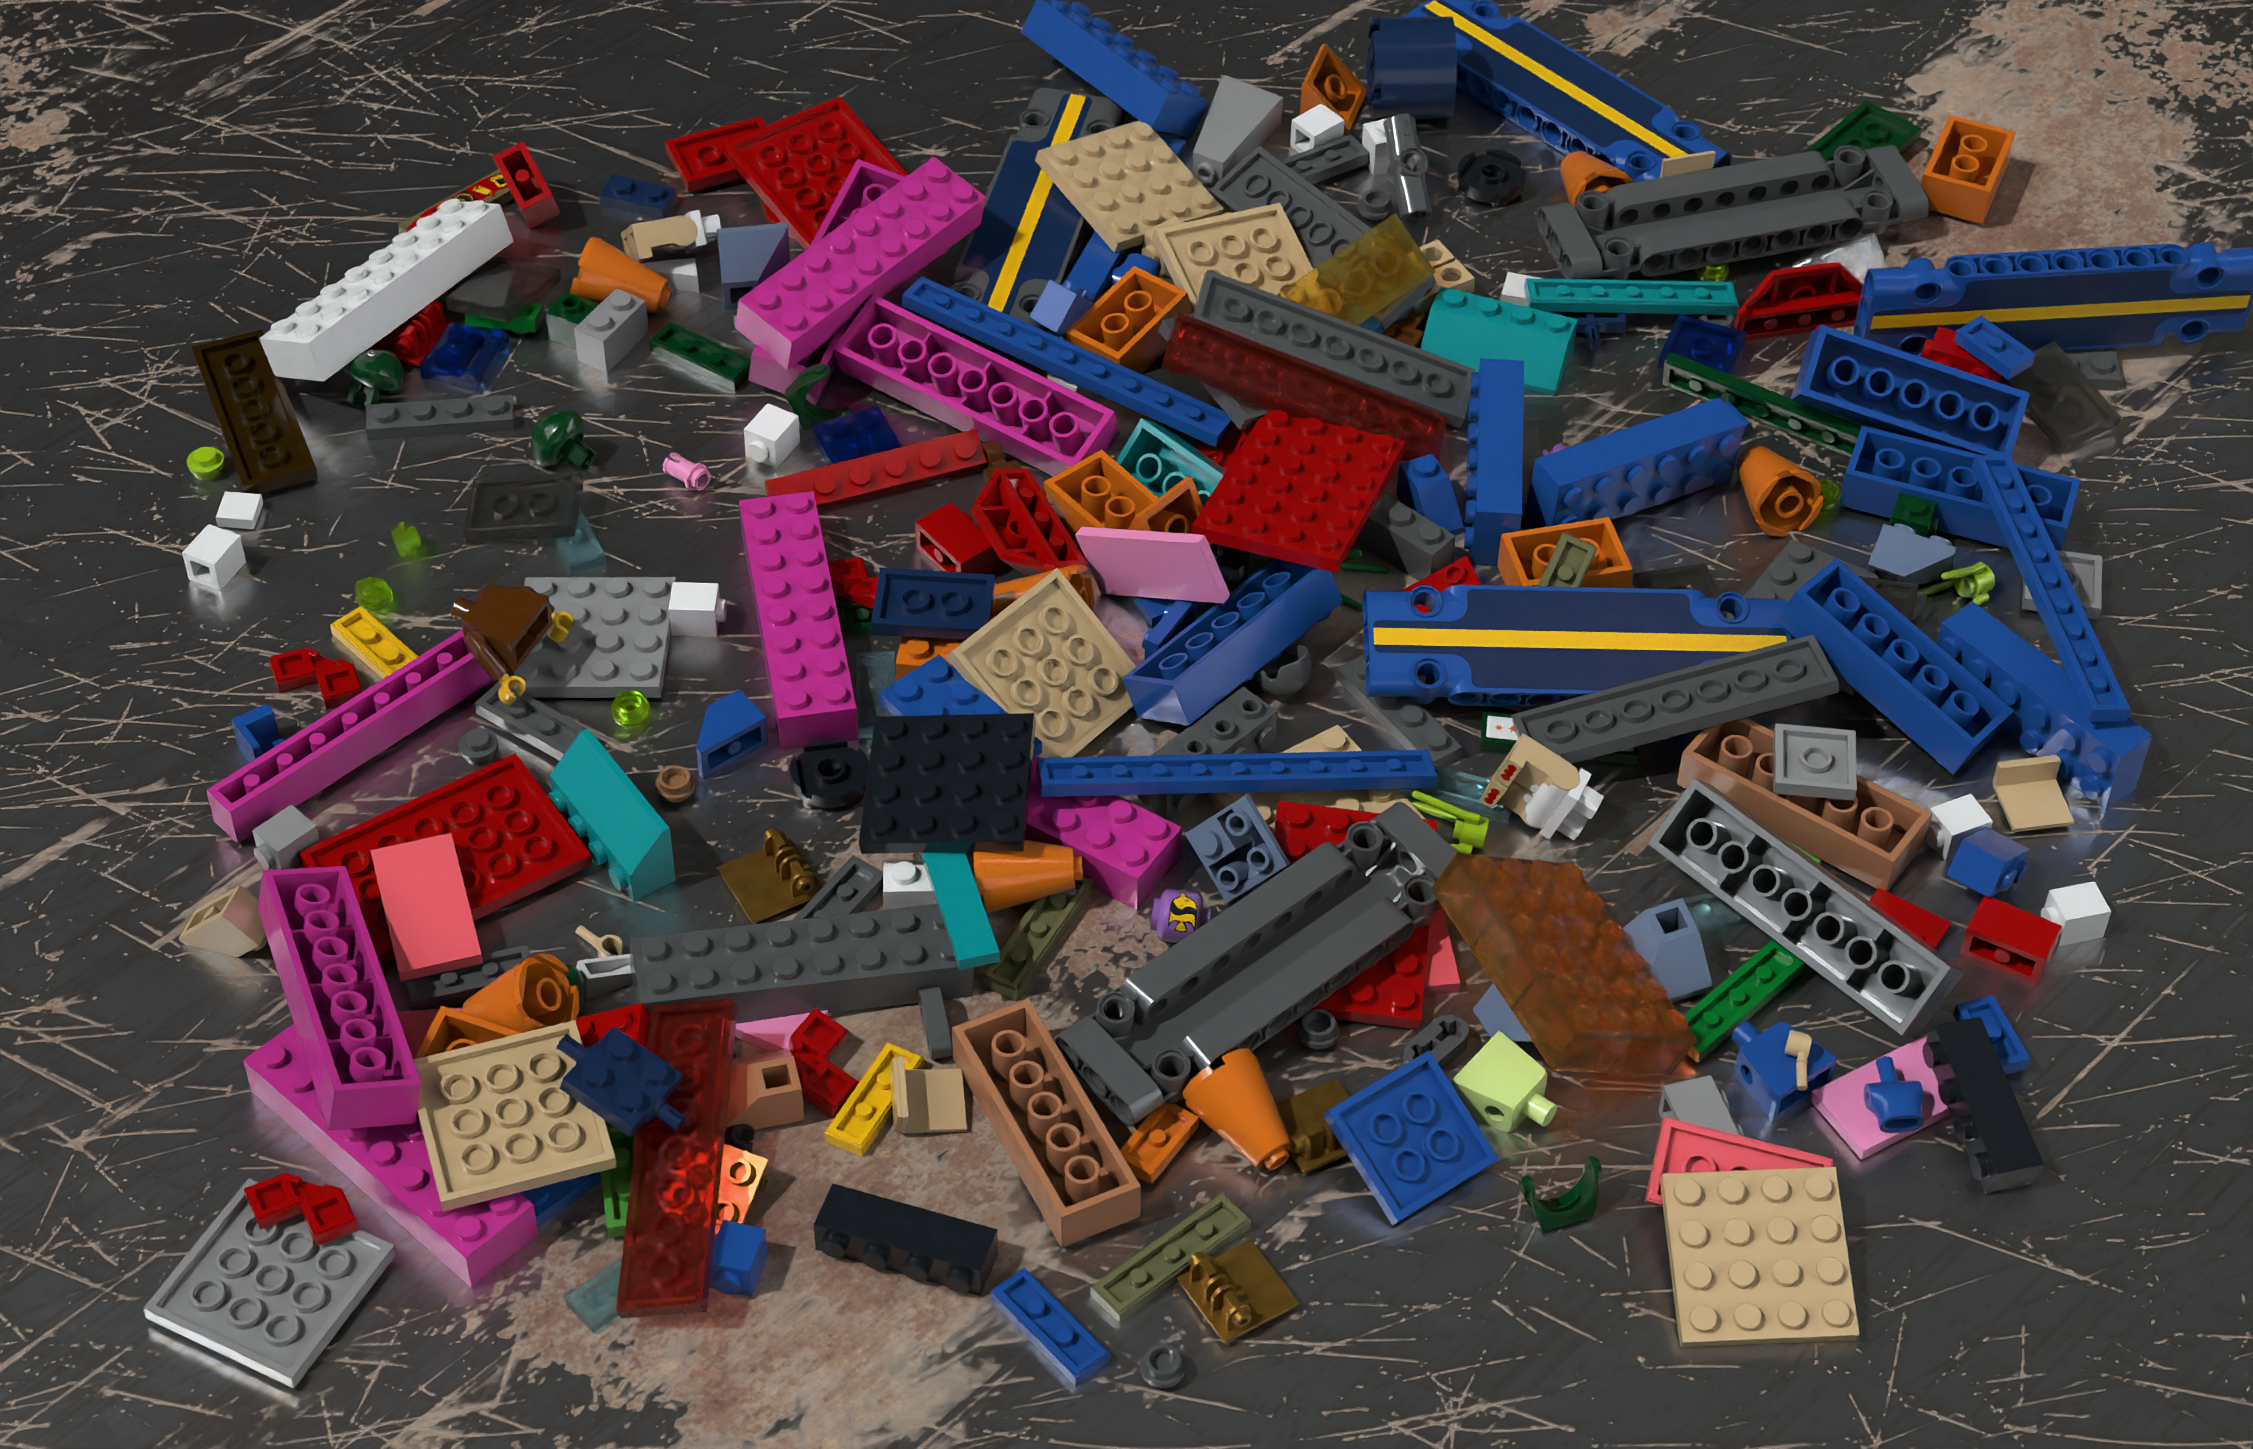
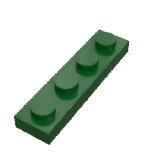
M1772 939L1670 1026L1666 1039L1699 1063L1728 1038L1740 1024L1750 1019L1804 972L1806 963Z

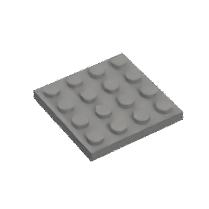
M525 577L524 586H529L537 593L549 596L550 604L555 607L554 612L556 614L559 612L569 613L573 617V626L569 629L568 636L562 642L553 641L546 631L516 672L509 670L507 672L508 675L519 676L524 679L526 683L524 693L532 698H661L671 635L668 609L672 583L677 582L676 577Z
M248 1178L143 1307L147 1319L287 1386L295 1388L396 1256L395 1246L361 1229L316 1246L303 1214L260 1230L244 1193V1188L258 1182Z

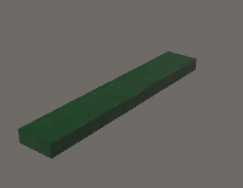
M1670 352L1665 359L1663 385L1707 402L1721 398L1724 403L1730 402L1745 417L1848 457L1852 456L1862 427L1861 425L1791 401L1789 397Z

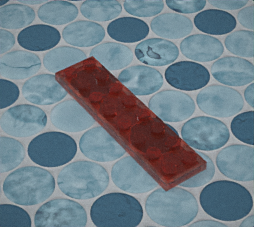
M1181 312L1177 313L1172 324L1161 367L1205 383L1212 388L1238 396L1245 401L1259 404L1271 410L1284 411L1292 418H1316L1324 423L1342 427L1350 426L1359 431L1376 435L1384 434L1391 436L1393 439L1405 441V451L1401 458L1405 462L1431 453L1438 462L1440 461L1447 416Z
M733 999L651 1006L646 1049L683 1073L680 1085L668 1096L666 1103L687 1117L678 1131H674L673 1128L656 1117L643 1123L636 1132L616 1312L621 1319L707 1312L738 1007Z

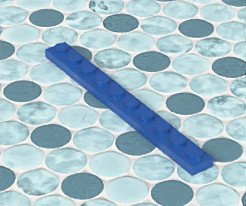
M922 276L902 295V306L1214 447L1222 441L1233 427L1234 422L1224 411Z
M1976 455L1972 465L1974 473L2088 721H2127L2131 708L2012 456Z
M1429 750L1037 758L1036 775L1041 797L1435 788L1437 778Z

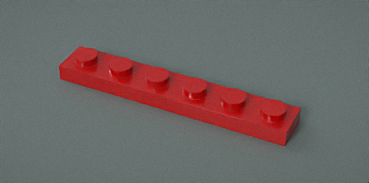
M972 429L767 480L764 487L768 497L814 491L816 506L819 509L985 467L987 461L977 429Z

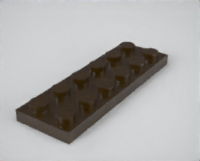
M262 329L192 347L196 365L244 493L262 494L318 479L314 461L281 377L274 375L259 340L264 335Z

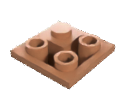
M788 1049L704 1065L720 1137L731 1135L732 1129L740 1124L750 1125L754 1130L804 1120L802 1087L794 1056Z

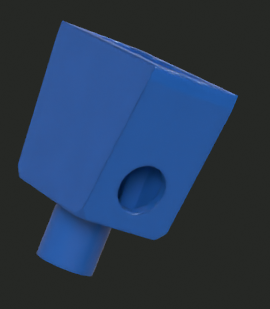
M1745 1021L1734 1030L1731 1039L1740 1047L1734 1072L1737 1079L1771 1122H1774L1809 1099L1813 1090L1831 1082L1837 1058L1812 1041L1807 1064L1808 1089L1804 1091L1798 1090L1796 1079L1797 1057L1784 1054L1790 1030H1797L1786 1022H1779L1761 1033L1749 1021Z

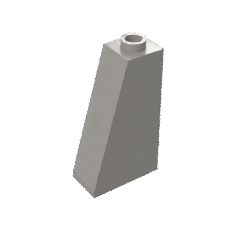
M1224 75L1220 80L1193 151L1192 174L1198 181L1215 186L1258 145L1262 146L1282 123L1283 97Z

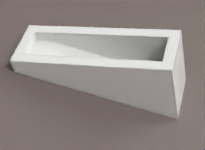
M695 258L642 263L668 279L667 287L673 290L699 293Z
M630 954L578 960L576 967L586 985V1000L633 984L630 971Z

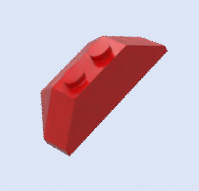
M1840 262L1773 270L1737 311L1733 339L1736 343L1808 333L1815 330L1821 324L1834 329L1854 326L1863 284Z
M1029 468L995 469L989 482L975 501L971 512L999 559L1026 576L1074 564H1083L1088 567V563Z

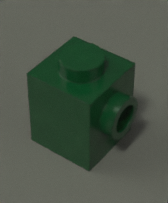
M564 292L555 303L548 307L545 314L549 339L576 349L574 328L599 304Z
M1899 493L1890 526L1903 524L1916 531L1915 534L1930 539V536L1936 535L1940 520L1933 517L1936 502Z

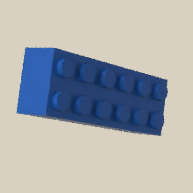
M1036 0L1021 30L1022 34L1135 118L1151 126L1153 130L1187 137L1193 136L1210 103L1199 95L1201 90L1197 86L1177 79L1178 73L1165 65H1158L1153 54L1143 49H1136L1131 38L1121 33H1114L1111 30L1113 26L1104 19L1092 17L1090 15L1091 9L1076 1L1070 5L1065 0Z
M1821 324L1811 332L1791 401L1879 430L1979 455H2011L2030 393Z
M1480 358L1479 373H1472L1470 394L1476 395V398L1471 397L1468 403L1467 421H1474V423L1468 424L1467 446L1474 447L1467 450L1466 471L1473 472V474L1467 475L1465 497H1472V500L1466 501L1465 523H1472L1471 527H1465L1464 549H1471V565L1497 566L1501 534L1520 531L1524 361Z
M1717 398L1536 458L1524 514L1536 528L1610 517L1613 520L1687 494H1692L1716 484H1722L1732 479L1745 424L1721 398Z
M1861 427L1845 473L1839 502L1840 506L1891 518L1899 493L1916 496L1936 502L1933 517L1940 519L1937 530L2009 548L1972 468L1975 456L1979 454L1871 427ZM2015 463L2055 550H2062L2081 480Z
M1276 558L1232 591L1224 604L1217 603L1122 678L1138 718L1189 726L1202 718L1203 714L1215 704L1225 701L1231 691L1240 684L1251 680L1255 676L1256 671L1266 663L1276 660L1281 655L1280 652L1291 643L1302 639L1306 635L1307 630L1317 622L1327 619L1331 615V611L1343 602L1332 572Z
M1837 558L1795 591L1776 619L1795 638L1813 634L1833 671L1953 775L1995 737L2014 712L2003 700Z
M1973 601L1941 622L1936 644L2014 710L1999 731L2005 733L2022 746L2025 751L2035 757L2057 755L2061 760L2057 775L2064 778L2087 798L2093 800L2105 810L2136 788L2151 742L2152 734L2129 717L2127 721L2089 722L2065 669Z

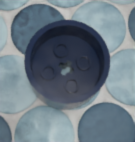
M1371 17L1368 26V38H1371V43L1368 45V57H1366L1367 104L1373 105L1372 111H1370V119H1387L1398 114H1409L1414 119H1451L1455 106L1457 80L1456 32L1453 17Z

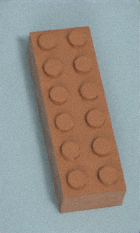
M1748 718L1729 721L1701 730L1682 752L1677 780L1679 786L1687 789L1694 778L1713 785L1787 841L1876 889L1880 888L1888 891L1925 844L1932 812L1857 775V792L1854 801L1773 793V731Z
M1030 999L952 1027L953 1059L958 1068L962 1069L964 1079L1061 1248L1140 1217L1141 1185Z

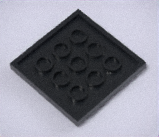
M1034 713L875 717L859 838L861 854L1024 851L1036 728Z

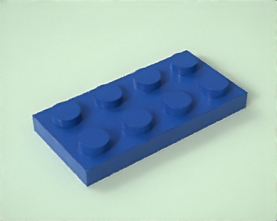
M937 655L878 692L879 704L893 716L1009 714L989 696L965 681L957 669L940 655ZM1036 736L1034 738L1033 759L1042 753V742Z

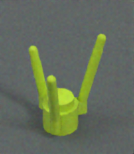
M1978 562L1969 567L1944 572L1941 578L1945 581L1917 591L1930 595L1955 586L1960 596L1973 598L1972 601L1979 606L1990 600L1988 591L1994 587L1995 577L1989 566L1983 562Z
M1419 791L1412 792L1413 798L1422 801L1408 799L1418 811L1455 823L1452 838L1460 841L1459 844L1449 845L1458 853L1471 856L1472 848L1483 849L1490 818L1467 812Z

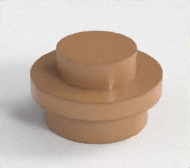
M671 765L665 767L659 773L655 781V790L657 795L664 801L681 802L688 799L694 793L695 780L685 767Z

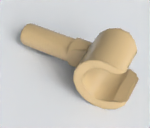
M583 925L577 927L576 934L598 950V958L611 956L607 950H613L618 955H622L623 944L618 936L609 934L598 937Z
M1790 1030L1784 1054L1797 1057V1089L1804 1091L1808 1089L1807 1064L1812 1038L1806 1033Z

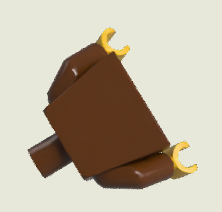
M490 585L487 586L475 602L462 597L457 598L451 610L452 618L462 622L465 645L490 678L501 683L498 696L507 705H512L516 700L514 693L510 691L509 687L513 688L519 696H522L526 690L524 679L519 676H509L507 672L509 670L516 672L546 631L553 641L562 642L568 636L569 629L573 626V617L569 613L559 612L556 614L554 612L555 607L550 604L549 596L539 594L529 586L508 588Z

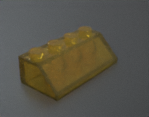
M1394 213L1282 290L1277 296L1358 326L1435 273V270L1399 217Z

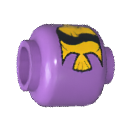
M1167 889L1162 893L1161 898L1154 897L1150 930H1156V935L1160 941L1178 943L1210 921L1211 909L1203 908V898L1197 892Z

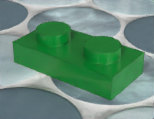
M474 297L465 311V325L477 326L481 330L507 329L517 334L535 332L544 317V305Z

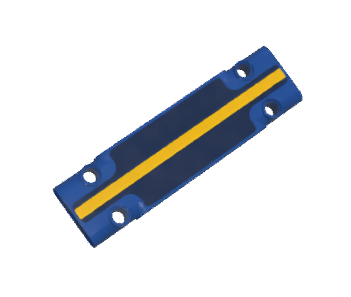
M1428 0L1403 16L1453 17L1457 48L1456 87L1565 155L1574 151L1586 152L1626 172L1633 182L1660 178L1662 161L1665 158L1715 151L1713 168L1731 165L1732 155L1700 136V128L1697 124L1686 120L1679 121L1676 113L1669 107L1516 16L1508 19L1499 14L1498 5L1490 0Z
M2208 242L2196 243L2187 250L2176 244L1957 255L1946 260L1944 269H1935L1933 262L1928 258L1913 259L1904 268H1868L1864 278L1853 335L1920 357L1926 339H1934L1938 326L1957 331L1979 316H1983L2033 352L2149 346L2161 344L2167 336H2177L2184 343H2193L2201 340L2207 334L2237 333L2244 330L2253 303V247L2229 248L2217 254L2215 247Z
M1422 585L1417 586L1412 591L1365 590L1362 617L1367 697L1409 696L1412 700L1421 704L1431 703L1437 697H1448V701L1451 704L1461 706L1531 707L1534 706L1532 702H1551L1553 704L1791 640V634L1776 621L1787 605V600L1744 598L1739 593L1732 591L1724 592L1718 598L1706 597L1704 592L1690 589L1455 585L1446 588L1443 592H1438L1432 586ZM1423 605L1427 607L1431 612L1422 613L1418 611L1414 606ZM1721 611L1731 613L1735 619L1724 617ZM1418 676H1428L1433 680L1434 684H1424L1418 679Z

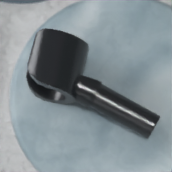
M740 1124L732 1129L731 1136L708 1138L751 1153L753 1143L749 1141L753 1140L755 1130L750 1125Z

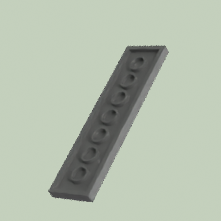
M1260 145L1209 190L1214 199L1232 213L1281 203L1317 278L1355 307L1360 306L1380 322L1385 330L1437 283L1432 273Z
M1206 271L1189 326L1190 329L1460 429L1465 420L1470 397L1471 375L1475 373V369L1216 272Z
M1812 634L1512 714L1511 717L1518 739L1524 733L1572 764L1617 751L1628 750L1632 747L1658 740H1666L1688 732L1703 730L1729 721L1744 719L1748 716L1774 709H1781L1804 701L1819 699L1823 696L1838 693L1839 683L1815 636Z

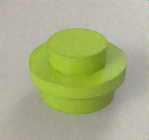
M200 447L191 452L187 458L189 471L200 480L215 479L222 473L225 464L223 453L214 447Z

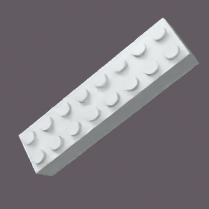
M450 199L440 204L438 211L419 219L416 222L417 226L410 231L395 236L393 243L385 249L370 254L368 261L361 266L348 270L345 273V277L336 284L324 287L320 291L321 294L312 301L299 305L295 309L296 312L290 317L275 322L271 326V330L259 338L274 375L277 377L324 382L514 242L500 204L484 203L482 200L463 202L459 199Z

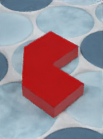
M863 558L828 561L834 595L873 609L878 577L868 578Z
M307 647L268 657L279 693L318 683L327 710L341 706L363 692L353 663L338 659L336 662L322 657L320 652Z
M814 1008L791 1034L789 1047L791 1054L794 1056L803 1098L834 1118L859 1084V1081L828 1061L847 1039L849 1030Z
M286 1172L244 1188L246 1199L260 1230L303 1214L316 1246L359 1230L357 1220L342 1188L324 1184L322 1187L302 1180V1177Z

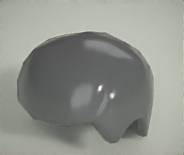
M1304 645L1297 646L1295 655H1290L1285 650H1282L1280 652L1281 655L1276 660L1266 663L1256 671L1253 679L1257 687L1265 693L1276 696L1291 695L1305 688L1312 675V661L1310 650Z

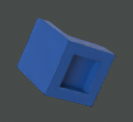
M268 703L231 719L237 746L249 762H252L284 741L278 731L275 713Z

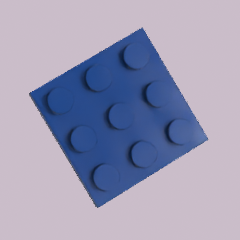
M1430 1050L1323 1114L1392 1225H1395L1499 1160Z

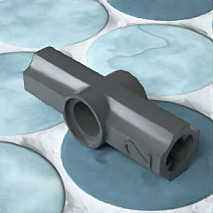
M1398 114L1387 118L1383 122L1391 162L1387 169V175L1390 182L1395 185L1401 219L1418 221L1432 214L1425 178L1428 159L1425 153L1420 150L1414 117L1409 116V114ZM1404 164H1406L1407 166H1409V168L1411 169V171L1407 170V169L1404 167Z

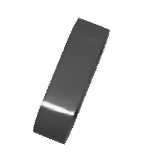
M940 987L918 990L919 1008L930 1058L952 1056V1043Z
M1451 1014L1436 1018L1406 1044L1402 1066L1430 1050L1443 1070L1467 1048L1469 1027L1466 1021L1457 1015ZM1444 1033L1448 1037L1442 1041V1034Z

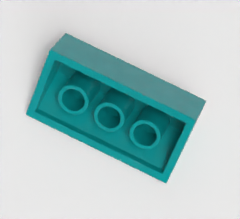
M1440 286L1430 308L1420 349L1473 368L1475 373H1479L1480 358L1524 361V389L1555 397L1574 351L1578 319Z
M1143 418L1140 419L1116 460L1120 466L1158 498L1187 476L1192 477L1203 507L1226 472V469L1164 426Z
M589 728L581 731L551 772L552 792L548 796L559 812L566 816L570 827L579 839L583 838L588 844L594 861L598 865L604 864L608 869L610 879L616 889L619 891L624 889L631 900L635 902L676 881L670 828Z

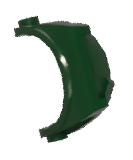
M815 364L807 368L785 390V397L794 414L798 415L799 423L803 430H818L835 424L847 423L853 417L854 413L849 407L824 409L815 406L806 399L810 388L818 381L830 375L831 369L827 364Z
M1594 1156L1586 1157L1585 1171L1580 1181L1570 1191L1553 1199H1537L1531 1177L1529 1175L1521 1177V1180L1518 1182L1520 1191L1543 1231L1594 1216L1598 1203L1599 1172L1602 1170L1598 1158Z

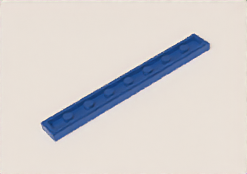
M1158 134L1180 159L1185 151L1186 141ZM1095 231L1066 280L1100 297L1108 283L1112 270L1117 268L1127 249L1114 253Z

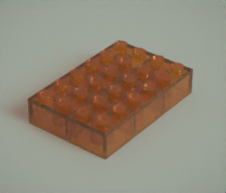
M1456 853L1431 888L1552 1071L1671 1075L1698 1041L1689 1029L1686 1018L1675 1009L1666 996L1665 988L1654 979L1645 966L1646 963L1643 957L1635 952L1626 939L1624 930L1611 918L1604 908L1603 900L1593 892L1585 881L1583 872L1574 863Z

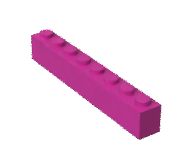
M463 629L207 789L214 822L235 842L240 843L253 834L252 830L291 804L294 807L298 806L492 682L493 680L466 647Z

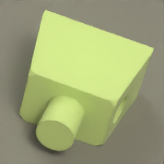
M1500 1031L1482 1047L1451 1082L1473 1118L1504 1132H1512L1526 1116L1545 1127L1551 1122L1557 1111V1105L1543 1097L1545 1095L1548 1075L1545 1068Z

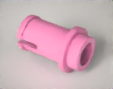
M675 452L669 454V456L676 460V462L669 458L665 459L663 472L685 483L688 490L701 491L709 484L711 475L704 464H695Z

